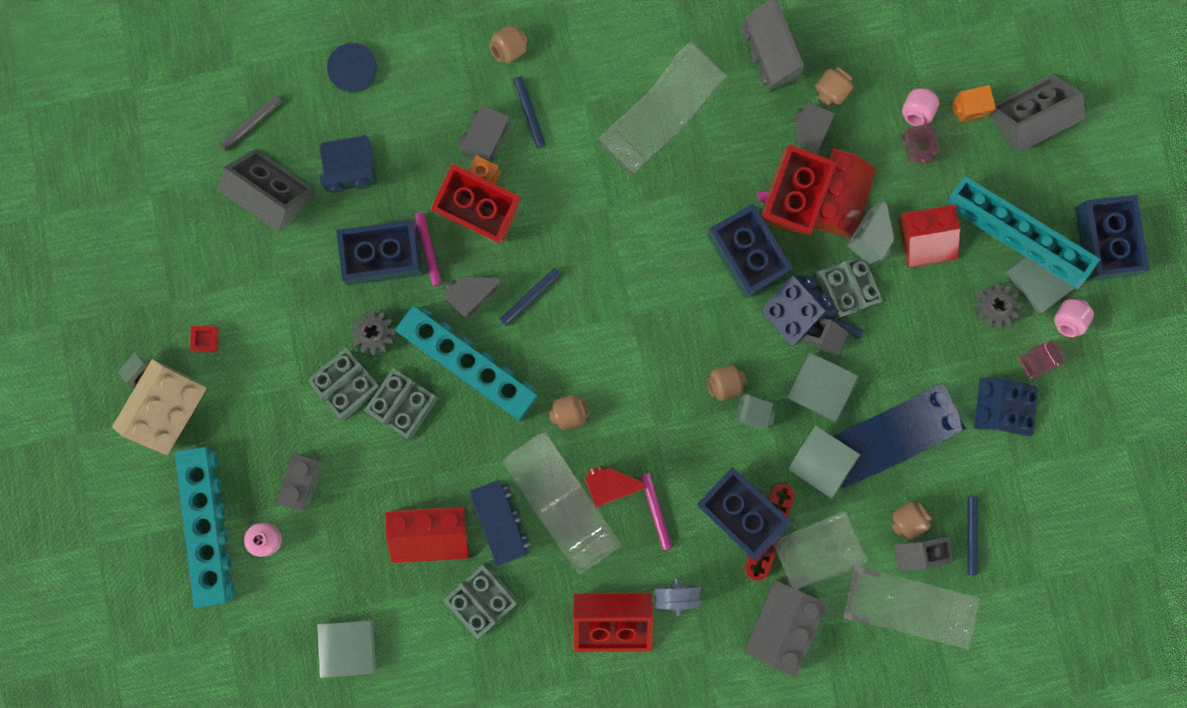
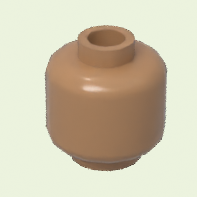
M506 26L493 34L489 48L497 61L511 63L526 52L527 37L521 29Z
M838 67L835 70H826L815 86L816 90L820 93L817 98L827 106H830L831 103L835 105L842 104L853 89L851 83L853 78Z
M734 365L713 369L710 377L707 378L710 395L720 401L741 396L743 386L747 385L744 372L739 371Z
M576 394L556 399L553 402V410H550L552 423L554 425L557 424L564 431L583 426L586 423V418L590 415L586 400Z
M910 501L893 512L892 518L895 523L891 526L900 538L905 535L909 540H914L930 529L929 521L932 518L920 502L916 504Z

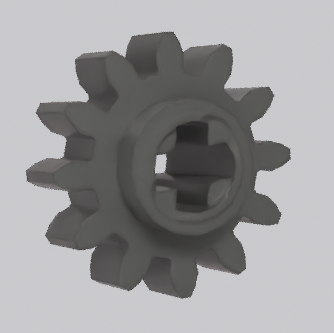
M999 283L994 284L992 289L987 285L982 288L983 293L975 295V298L980 303L973 305L972 308L980 310V313L975 317L976 319L985 318L983 326L993 322L994 329L1000 328L1001 324L1007 327L1011 325L1010 319L1019 317L1014 310L1021 307V304L1014 303L1013 301L1018 297V294H1008L1010 286L1001 290ZM998 303L1000 305V308L995 309L993 307V304Z
M371 310L369 313L370 317L368 318L364 314H360L361 323L357 321L352 322L357 327V331H351L350 335L358 337L353 342L354 346L359 347L363 344L361 347L362 353L366 354L371 349V354L377 356V349L380 348V350L386 353L387 348L385 345L387 343L390 345L395 344L390 339V335H396L397 332L394 329H389L394 324L393 320L389 319L384 322L386 319L385 313L381 312L377 317L375 311ZM376 330L379 333L377 337H371V335H369V331Z

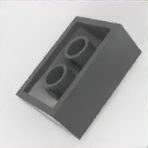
M769 0L745 16L741 27V34L744 41H748L750 44L752 62L754 64L757 63L760 69V82L762 86L767 87L770 93L797 83L804 64L778 0Z
M1050 75L995 103L996 109L990 114L1005 142L1021 152L1085 119L1084 98L1082 92L1056 76Z
M253 149L225 166L218 187V191L278 232L295 220L315 191L314 188L257 149Z
M774 580L744 652L797 678L827 603Z

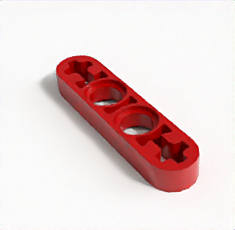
M777 484L772 487L768 500L777 505L779 497L776 496V492L782 491L783 488L786 489L785 494L789 496L787 500H782L780 507H785L784 512H781L788 518L794 501V490L787 484ZM780 539L764 554V556H768V560H761L760 567L763 568V572L757 573L756 576H753L754 571L750 569V566L752 564L756 565L757 561H754L748 555L744 570L750 579L761 581L767 577Z

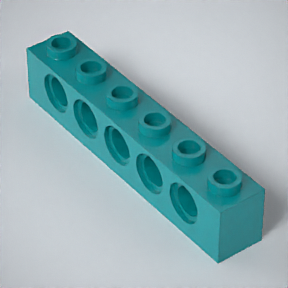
M966 176L963 177L952 192L946 206L955 204L958 215L1076 289L1080 288L1100 261L1095 255Z
M412 306L395 331L521 422L538 398L534 393L536 388L525 380L522 384L515 380L514 376L516 374L503 365L501 369L493 364L495 359L485 351L479 354L472 349L475 344L466 337L462 336L459 339L452 334L454 329L442 321L440 325L432 320L434 315L424 307L417 309ZM427 326L433 327V335L427 339L422 338V330ZM446 341L454 342V349L450 353L442 352V345ZM469 355L473 356L475 364L471 368H464L462 366L463 358ZM488 370L494 371L496 374L495 380L492 383H484L482 380L484 372ZM507 385L516 387V394L512 398H505L503 396V389Z
M209 447L175 452L194 608L233 601L232 596L235 595V585L233 580H230L229 570L232 568V561L226 551L228 532L224 529L222 520L225 517V508L223 503H220L219 493L222 491V484L216 473V467L219 464L217 453L214 452L213 448ZM201 468L204 471V478L198 482L195 475L197 470ZM202 494H205L208 499L205 507H201L199 504V497ZM206 519L211 523V529L208 533H205L202 529V523ZM208 545L214 549V556L211 559L205 554ZM211 571H214L218 577L215 585L211 584L208 579Z

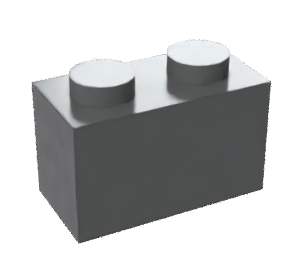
M481 105L479 111H474L470 120L472 126L468 133L465 132L459 146L463 156L474 160L477 155L492 163L511 122L509 116Z
M293 453L276 503L299 511H308L325 462Z

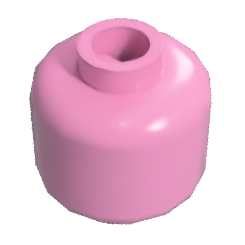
M925 88L911 91L902 108V114L910 125L917 127L932 122L939 107L938 97L931 90Z
M1068 299L1060 306L1054 317V323L1061 334L1068 337L1080 336L1087 331L1094 318V312L1085 300Z
M268 522L256 523L245 534V547L254 556L272 555L281 546L282 534L274 524Z

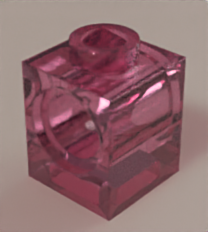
M932 122L907 128L902 134L910 164L918 162L919 165L932 162L933 158L940 152ZM916 141L923 142L926 145V150L919 149Z
M1053 340L1044 342L1017 357L1030 379L1037 378L1065 363L1062 349Z

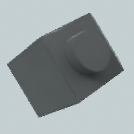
M809 102L806 103L804 109L798 108L793 122L797 123L793 132L800 149L817 155L835 115L834 113Z
M460 278L458 281L453 280L445 288L446 293L443 296L468 320L503 285L498 278Z
M820 318L800 342L815 349L839 355L848 332L834 321Z
M949 536L895 544V559L898 563L899 571L928 569L953 562Z

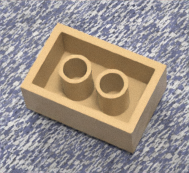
M152 359L112 428L121 436L168 456L207 388L195 379Z

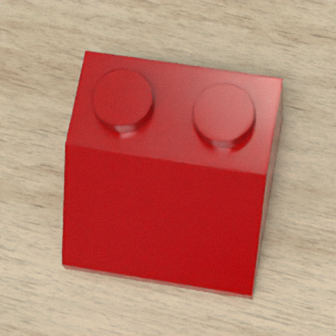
M955 204L907 212L898 219L908 268L958 259L960 226Z
M602 465L589 470V476L585 477L595 507L645 488L644 483L610 468L604 470Z

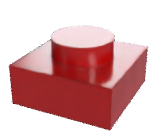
M191 326L190 351L218 353L219 327Z

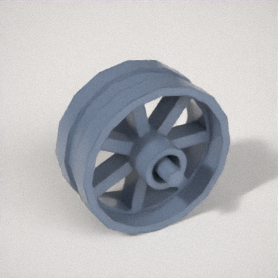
M675 578V584H671V586L655 587V608L672 609V611H676V616H681V611L685 609L702 607V600L700 599L701 586L684 585V583H680V578Z

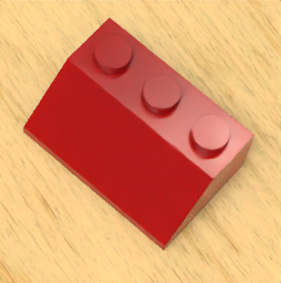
M789 144L783 150L760 213L764 222L780 229L811 235L837 162Z
M832 148L827 159L835 161L837 164L813 228L851 239L862 221L876 168L858 155Z
M451 163L430 210L497 243H504L515 220L521 197Z
M467 507L385 512L386 540L391 563L469 559Z
M573 593L574 652H652V593Z

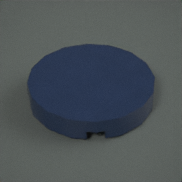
M346 43L337 47L331 53L327 61V72L330 80L338 89L349 91L350 93H358L366 90L375 80L377 63L367 47L358 43Z

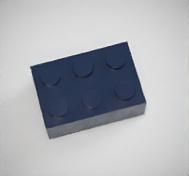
M1137 195L1086 200L1075 207L1081 247L1100 259L1086 279L1087 281L1137 276L1150 270Z
M754 204L709 228L707 233L709 240L745 299L785 277L793 270Z
M413 220L336 230L342 280L347 285L423 275L418 230Z
M734 467L697 504L705 514L757 562L793 525L777 507Z
M497 480L470 490L469 493L496 566L529 554L528 548H531L532 544L527 532L522 533L519 524L523 520L519 509H513L510 499L514 498L509 483L504 484L503 480Z

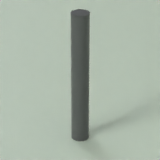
M274 95L219 144L227 151L278 107L282 101Z

